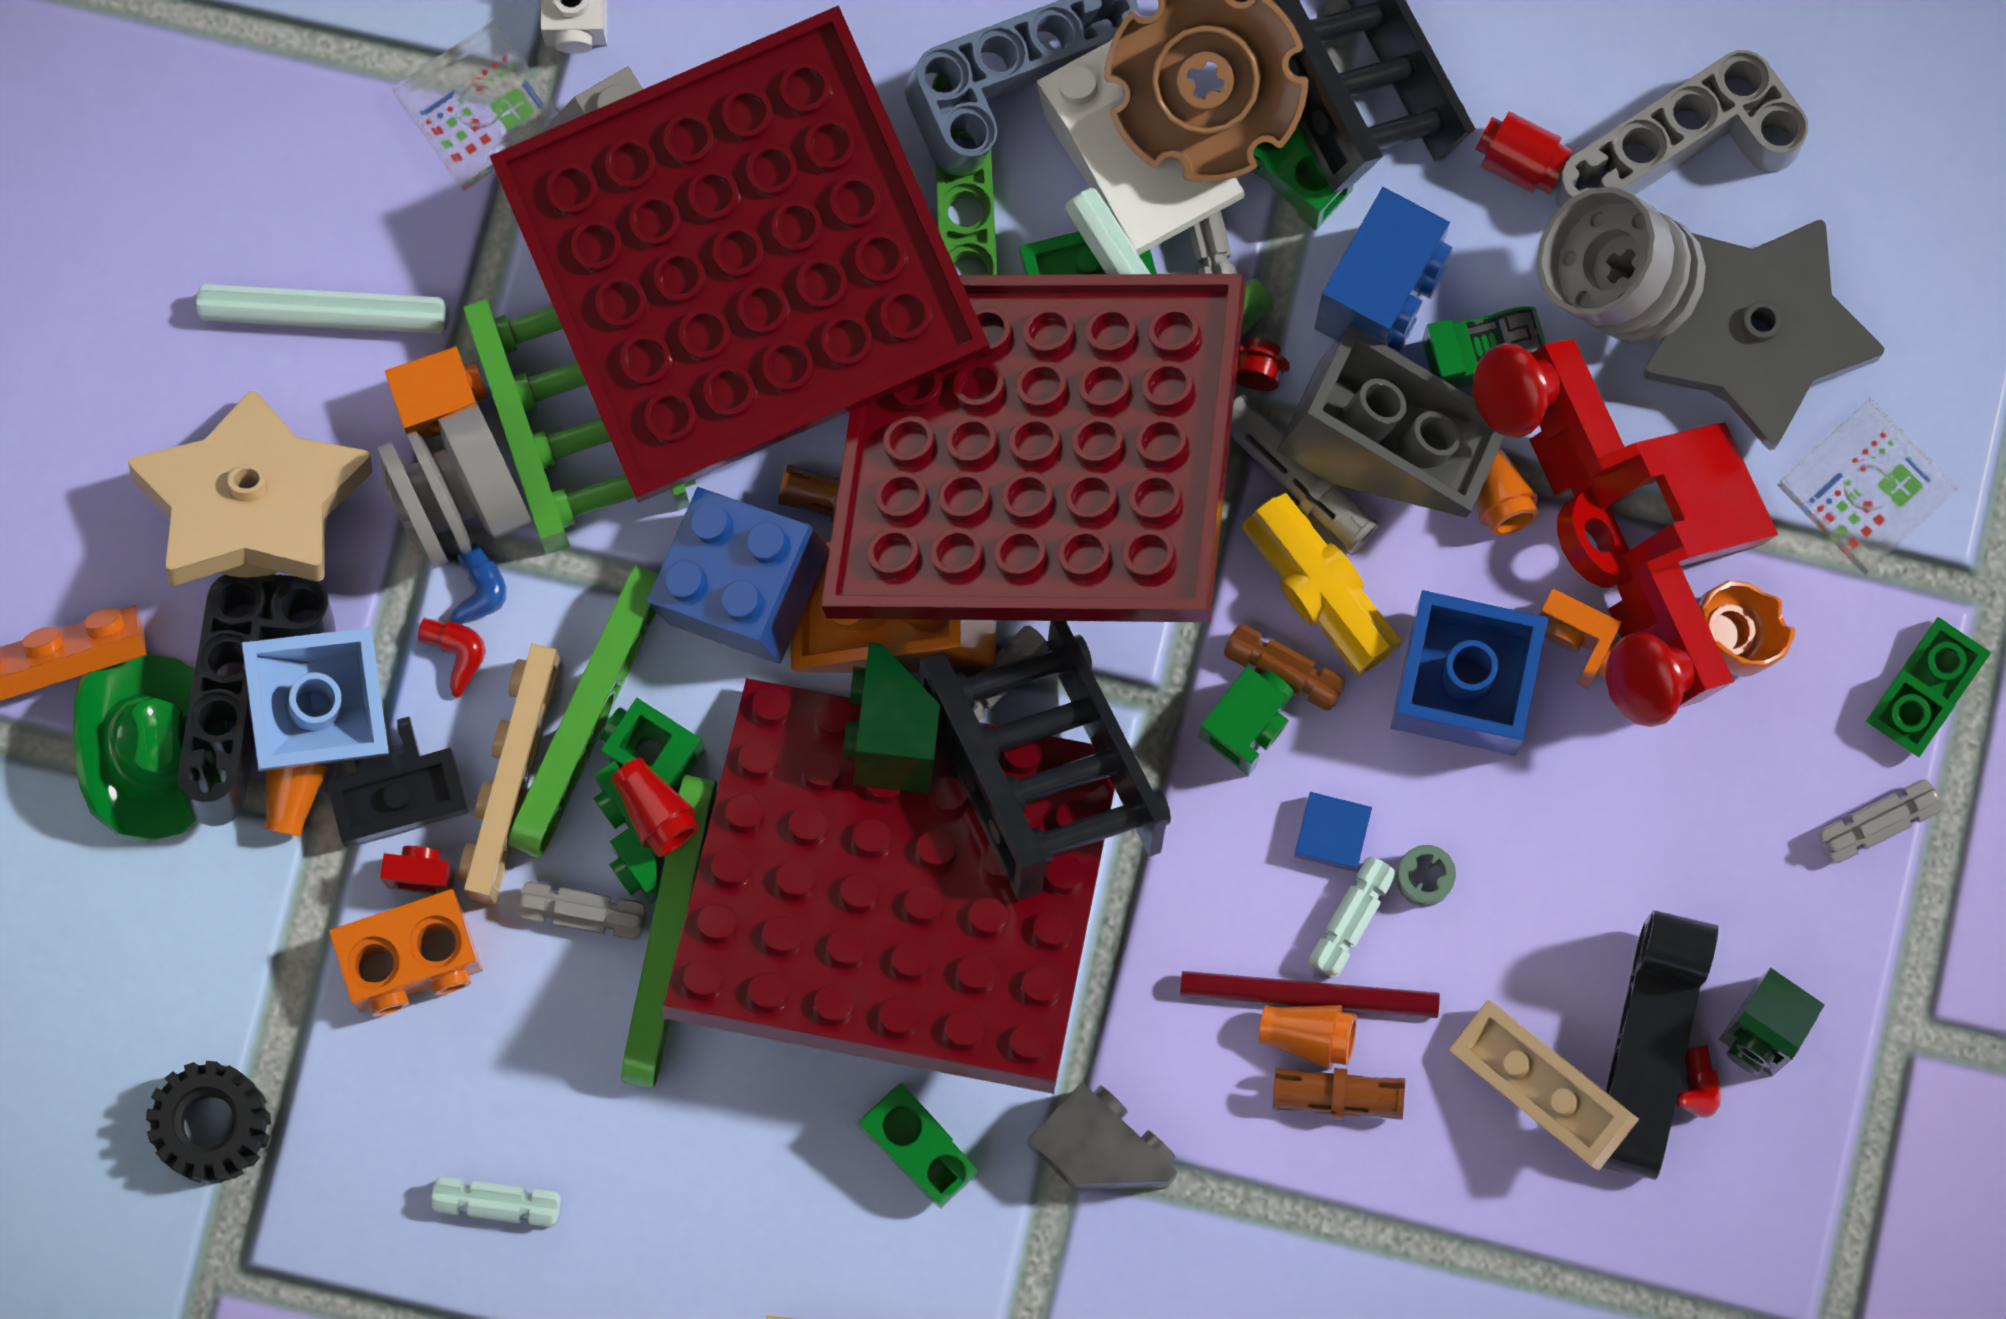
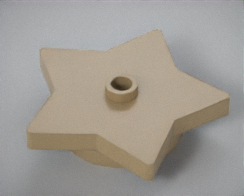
M256 391L248 392L204 440L135 456L128 461L132 481L170 519L165 565L168 582L172 586L216 573L234 577H261L281 572L312 581H322L325 577L324 533L327 527L328 516L373 472L369 451L296 437Z

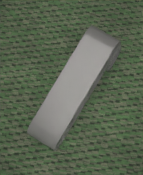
M1736 50L1725 55L1574 154L1566 162L1556 189V203L1560 209L1569 198L1590 189L1577 190L1575 188L1577 180L1579 179L1585 186L1590 185L1602 177L1605 166L1609 173L1603 176L1598 188L1616 187L1636 195L1727 134L1731 136L1748 161L1756 168L1765 172H1778L1788 168L1795 161L1809 131L1808 119L1802 108L1764 58L1749 50ZM1731 77L1745 79L1751 84L1754 93L1749 96L1733 94L1727 88L1725 80ZM1681 110L1694 112L1701 118L1703 127L1694 130L1686 129L1676 122L1674 113ZM1767 126L1781 128L1787 133L1790 143L1784 146L1773 145L1764 138L1761 129ZM1630 143L1643 145L1651 152L1653 160L1647 163L1631 161L1625 155L1622 147Z

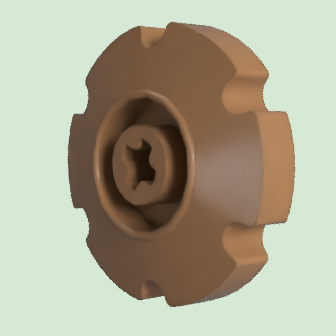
M1158 0L1157 12L1151 17L1141 16L1137 11H1131L1117 29L1106 58L1105 81L1120 85L1124 92L1122 103L1110 110L1112 121L1132 151L1154 168L1159 167L1165 158L1174 157L1182 162L1184 167L1183 178L1189 181H1224L1247 174L1256 169L1258 165L1254 156L1255 147L1262 142H1269L1277 148H1282L1291 137L1302 116L1308 92V78L1293 74L1289 68L1290 57L1303 49L1301 38L1289 17L1273 0H1247L1244 2L1236 0ZM1207 62H1213L1218 66L1216 76L1224 80L1223 89L1212 88L1206 97L1200 96L1195 93L1197 82L1189 78L1191 69L1201 70Z

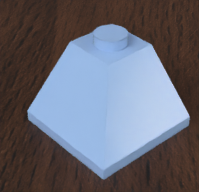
M372 627L242 642L258 771L388 756Z

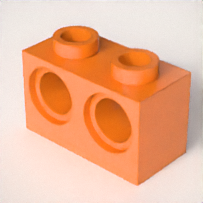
M453 888L329 930L352 1004L360 1013L370 1009L374 1017L387 1015L409 1006L408 996L429 989H433L435 996L461 990L471 984L470 975L483 971L460 898ZM439 931H446L455 935V949L447 959L433 962L424 958L423 946L430 935ZM377 952L391 954L394 965L392 972L386 979L376 983L363 980L361 970L367 957Z

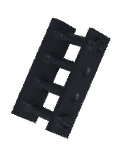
M1273 0L1289 17L1303 44V49L1293 54L1289 59V68L1292 73L1308 78L1306 103L1297 126L1333 192L1352 187L1383 157L1381 149L1422 138L1434 162L1449 155L1475 130L1464 105L1457 96L1406 0H1347L1351 9L1311 20L1299 0ZM1364 31L1380 62L1338 73L1322 42ZM1393 84L1409 115L1367 127L1351 96Z
M1050 621L1047 641L1050 647L1048 651L966 677L962 672L954 673L945 652L920 659L918 682L940 704L937 736L1018 901L1042 893L1046 865L1051 864V857L1136 829L1150 857L1161 853L1166 825L1171 822L1170 809L1165 795L1160 788H1151L1091 671L1092 659L1086 641L1080 634L1073 636L1066 621ZM1055 675L1060 679L1071 701L1070 703L991 728L987 723L980 725L973 711L975 701ZM1080 726L1084 727L1097 754L1018 780L1014 775L1005 776L998 762L1001 752ZM1107 777L1110 778L1123 804L1122 806L1045 832L1039 827L1032 829L1024 814L1026 804Z

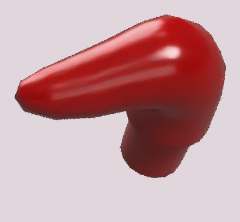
M423 618L418 630V642L440 647L441 651L456 655L451 672L450 689L452 696L455 698L461 697L484 660L486 654L484 641L476 631L453 621L445 623Z
M1708 1045L1687 1049L1685 1065L1688 1076L1685 1078L1689 1090L1681 1092L1677 1097L1676 1103L1694 1116L1702 1118L1711 1117L1716 1113L1721 1103V1090L1717 1070H1713Z

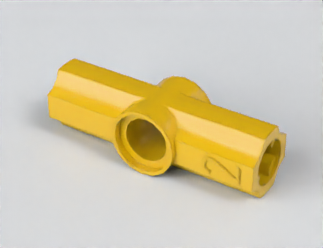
M1286 492L1266 502L1242 524V530L1281 578L1279 580L1280 587L1293 608L1309 625L1314 626L1317 624L1331 642L1333 648L1338 651L1347 666L1352 669L1357 677L1374 669L1401 646L1402 640L1364 593L1363 581L1350 560L1333 543L1327 545L1308 518L1299 510Z

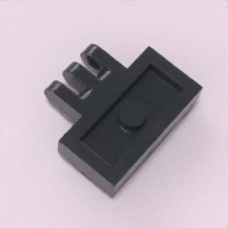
M410 716L397 719V730L403 743L392 747L385 724L388 756L354 760L356 774L326 782L341 842L345 847L469 813L451 747L421 755Z

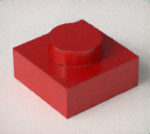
M403 846L401 855L384 853L380 879L391 890L435 895L453 888L455 871L449 861L440 860L441 852L438 850L420 846Z

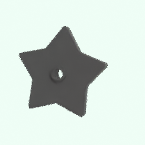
M1816 220L1754 249L1691 233L1700 243L1706 265L1703 292L1691 316L1672 334L1665 336L1644 370L1643 375L1645 379L1709 391L1714 396L1727 402L1768 450H1774L1781 441L1810 386L1879 361L1884 353L1882 344L1832 295L1826 224L1822 220ZM1751 319L1765 322L1771 330L1766 332L1756 330L1751 324Z

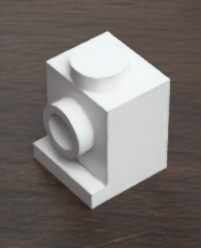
M541 0V32L545 47L555 46V49L560 52L579 54L592 50V46H607V0H582L576 7H566L561 3V0Z

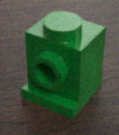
M1247 666L1200 725L1198 738L1249 776L1256 768L1260 755L1254 748L1258 744L1267 751L1288 724L1289 720L1282 715V712L1285 710L1289 699L1293 696L1294 690L1273 672L1264 669L1259 675Z
M637 697L628 711L619 707L613 713L600 735V740L605 742L601 749L604 759L609 763L615 760L620 768L629 761L639 758L637 752L642 743L646 741L657 742L661 746L659 756L654 760L645 762L652 771L676 792L681 786L684 775L690 774L705 751L701 738Z

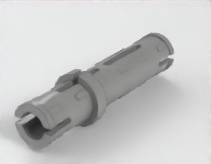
M1244 395L1237 397L1233 405L1230 437L1300 502L1298 508L1307 518L1314 515L1347 547L1350 553L1357 551L1374 534L1380 523L1376 519L1373 520L1340 486L1330 484L1278 453L1276 450L1284 434L1249 403L1248 398Z

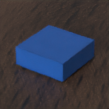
M1310 792L1294 857L1356 872L1372 807Z

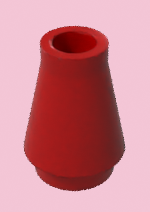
M639 757L629 761L611 777V782L620 794L642 847H651L657 857H663L676 851L698 832L700 826L693 818L696 809L652 771L643 758Z

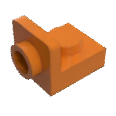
M1552 588L1539 614L1540 616L1548 617L1545 637L1571 651H1579L1581 646L1592 651L1576 683L1588 689L1596 674L1605 678L1606 663L1611 649L1618 643V641L1614 640V637L1622 622Z

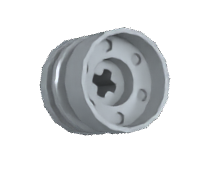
M1616 187L1590 188L1569 198L1550 218L1539 241L1536 264L1542 289L1556 306L1586 321L1589 325L1627 344L1652 343L1672 334L1691 316L1703 292L1706 270L1700 243L1684 225L1658 212L1653 206L1637 196Z
M476 402L438 419L444 448L435 453H432L416 430L406 434L418 458L413 463L406 466L403 465L392 441L377 447L382 458L383 484L409 540L427 556L434 569L448 563L437 535L450 529L462 554L465 555L472 551L466 522L474 518H478L487 533L494 540H498L532 524L522 497Z

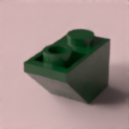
M869 642L866 667L854 666L849 705L861 706L860 720H847L845 729L843 759L855 760L853 785L930 794L940 704L883 644Z
M1770 967L1760 977L1718 1040L1730 1047L1726 1055L1742 1069L1756 1076H1759L1762 1070L1773 1076L1797 1054L1825 1004Z

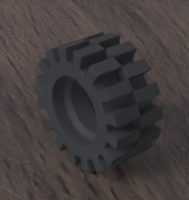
M206 1061V1065H198L195 1062L183 1065L184 1071L179 1074L172 1071L164 1078L168 1083L163 1089L160 1090L156 1087L151 1096L155 1103L153 1109H147L146 1121L150 1123L151 1131H147L149 1142L155 1146L157 1150L155 1153L162 1162L190 1180L196 1182L203 1180L213 1184L222 1183L223 1178L229 1176L235 1179L244 1174L242 1169L249 1163L253 1166L260 1159V1156L257 1155L262 1145L267 1146L270 1136L266 1133L267 1125H271V1116L265 1107L267 1101L263 1093L254 1085L255 1083L230 1065L228 1067L223 1066L216 1061ZM204 1098H218L225 1101L233 1114V1126L230 1134L223 1142L212 1147H200L193 1144L187 1137L184 1127L185 1117L190 1107Z

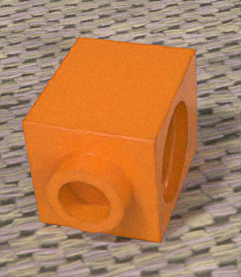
M457 346L384 370L406 434L416 430L423 440L441 435L438 419L488 397L476 361L464 365Z

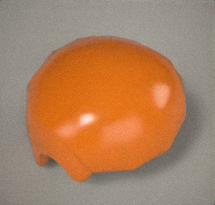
M1727 580L1703 594L1698 604L1731 675L1752 676L1770 668L1786 656L1795 638L1796 629L1793 626H1787L1784 621L1782 600L1762 592L1760 588L1749 582Z

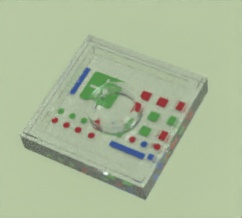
M495 20L392 87L394 96L462 191H465L495 171L489 155L538 135L560 112Z
M1871 397L1777 484L1865 576L1959 489V486Z

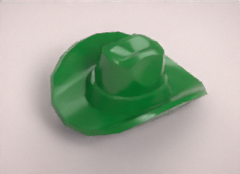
M147 654L104 669L92 671L83 676L79 681L74 698L73 711L75 762L79 786L90 814L116 835L150 842L183 834L199 822L191 815L178 782V770L195 669L178 659ZM227 720L213 724L208 729L207 734L217 736L229 732ZM211 764L214 773L213 786L214 783L221 782L216 765Z

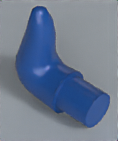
M477 543L471 544V552L463 555L460 551L457 555V559L469 575L468 580L475 587V593L461 602L452 611L448 621L463 624L492 614L501 609L506 600L507 587L494 561H489Z

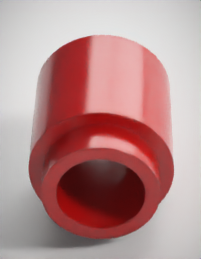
M1508 111L1503 121L1493 116L1491 117L1475 148L1476 151L1485 155L1480 167L1531 193H1534L1537 188L1549 195L1573 152L1572 149L1560 144L1562 137L1511 111Z

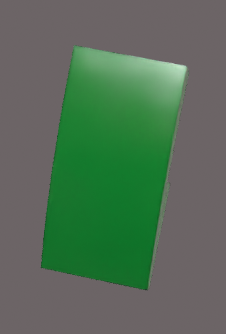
M1937 617L1865 722L1920 758L1992 652L1940 617Z
M614 760L594 774L598 786L602 790L600 794L593 798L597 806L614 829H617L624 823L628 827V829L609 841L614 853L618 857L609 866L630 896L641 889L652 904L657 900L661 880L658 857L651 847H642L620 794L611 782V777L620 768Z

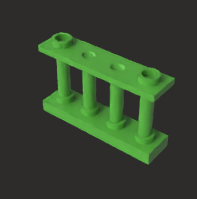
M487 299L464 306L463 309L545 553L547 555L568 548L570 544L564 528L575 525L574 518L633 499L635 496L625 474L567 494L564 488L553 492L551 490L545 470L555 467L556 459L611 441L601 418L547 436L545 430L532 433L526 412L537 408L535 402L587 385L577 362L527 378L525 372L513 376L506 354L518 351L516 344L563 329L553 306L508 320L506 315L494 318ZM695 479L671 489L678 511L688 508L689 500L685 488L695 485Z

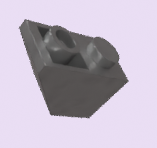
M1081 1082L1028 1138V1147L1075 1191L1167 1188L1177 1176V1171L1170 1165L1176 1157L1175 1154L1151 1131L1147 1130L1140 1137L1122 1120L1128 1113V1110L1112 1093L1101 1085L1092 1092Z

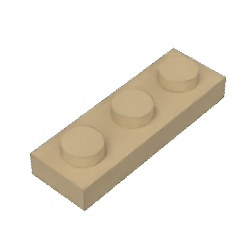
M1489 999L1449 1049L1458 1059L1598 1171L1639 1120L1638 1117Z

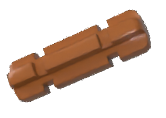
M1239 624L1234 629L1224 650V654L1228 659L1243 667H1246L1248 663L1256 666L1254 671L1259 675L1264 669L1273 672L1294 690V694L1299 696L1301 691L1308 694L1307 701L1323 710H1331L1336 705L1345 688L1346 681L1342 676L1325 667L1322 672L1314 668L1316 662L1273 639H1270L1268 643L1260 640L1262 633L1245 624Z

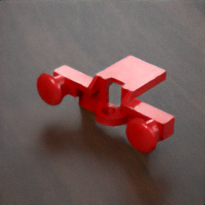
M1574 338L1544 344L1533 353L1528 352L1520 345L1503 343L1489 349L1478 361L1473 376L1472 391L1478 413L1487 426L1504 436L1520 438L1531 434L1540 426L1542 431L1529 439L1551 489L1555 496H1559L1571 489L1574 495L1572 499L1563 504L1557 516V536L1562 552L1573 569L1586 581L1601 588H1617L1622 598L1621 601L1608 608L1610 616L1622 622L1618 629L1621 640L1611 649L1606 663L1605 679L1610 699L1618 711L1634 724L1646 727L1666 724L1677 713L1678 708L1702 702L1734 682L1681 566L1761 546L1779 534L1726 422L1635 442L1624 447ZM1656 481L1675 523L1670 524L1635 548L1629 550L1610 507L1640 487ZM1585 531L1592 536L1598 550L1590 544Z

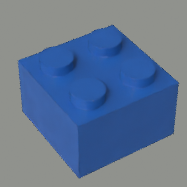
M1382 186L1321 294L1314 329L1337 340L1347 326L1351 324L1386 346L1400 352L1418 319L1415 316L1423 302L1418 298L1419 294L1430 299L1447 268L1445 263L1453 247L1444 243L1450 222Z
M697 486L646 602L670 626L781 664L828 557L830 548L808 524Z
M1422 590L1415 608L1390 729L1515 756L1525 734L1548 617Z

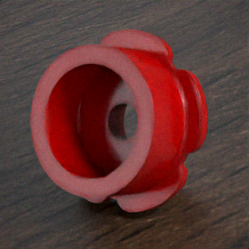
M1249 338L1245 340L1244 346H1240L1236 383L1258 391L1276 390L1279 387L1281 376H1283L1284 372L1289 371L1290 363L1285 357L1280 355L1281 348L1274 342L1260 338Z

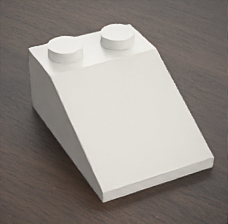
M1111 40L1036 82L1046 122L1089 187H1093L1099 192L1134 249L1140 255L1243 199L1245 196L1237 178L1215 182L1185 180L1183 178L1184 167L1179 159L1174 157L1165 158L1159 167L1154 168L1137 156L1125 143L1110 115V110L1122 103L1124 92L1120 85L1106 82L1104 79L1106 58Z

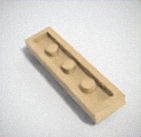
M531 643L527 661L517 659L512 671L508 691L509 696L516 697L510 721L501 719L498 724L492 746V757L500 758L493 782H483L476 803L475 818L483 820L477 844L467 842L459 865L458 879L466 881L464 890L473 901L493 906L497 904L512 849L508 846L509 835L526 797L562 665L559 654L554 648Z

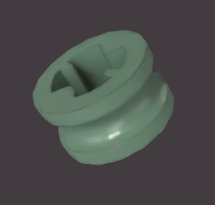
M1419 845L1409 850L1402 858L1396 873L1397 887L1401 895L1410 903L1421 907L1434 906L1442 902L1451 892L1456 879L1455 864L1450 855L1443 849L1433 845ZM1418 860L1431 861L1430 869L1435 864L1441 868L1443 875L1437 878L1435 891H1421L1422 883L1415 888L1410 882L1409 876L1415 873Z

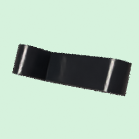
M277 574L261 577L223 575L209 589L178 770V782L187 807L193 818L201 824L208 826L225 825L233 821L241 813L245 803L254 748L245 667L239 673L232 676L217 675V672L223 665L230 662L244 664L242 642L336 632L335 619L328 595L324 587L317 581ZM248 604L254 606L243 617L233 618L226 616L237 605ZM311 609L317 611V614L307 622L296 623L290 621V618L300 610ZM228 720L235 722V726L223 735L214 736L207 734L208 729L219 721ZM211 764L216 765L221 782L214 783L213 786L214 773Z
M1653 910L1643 923L1605 1091L1638 1117L1639 1120L1602 1166L1603 1168L1657 1180L1667 1147L1700 987L1706 982L1711 969L1718 939L1719 925Z

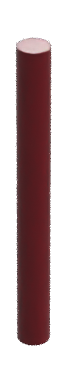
M1192 971L1181 972L1180 997L1298 1007L1342 1005V1010L1427 1018H1438L1439 992Z

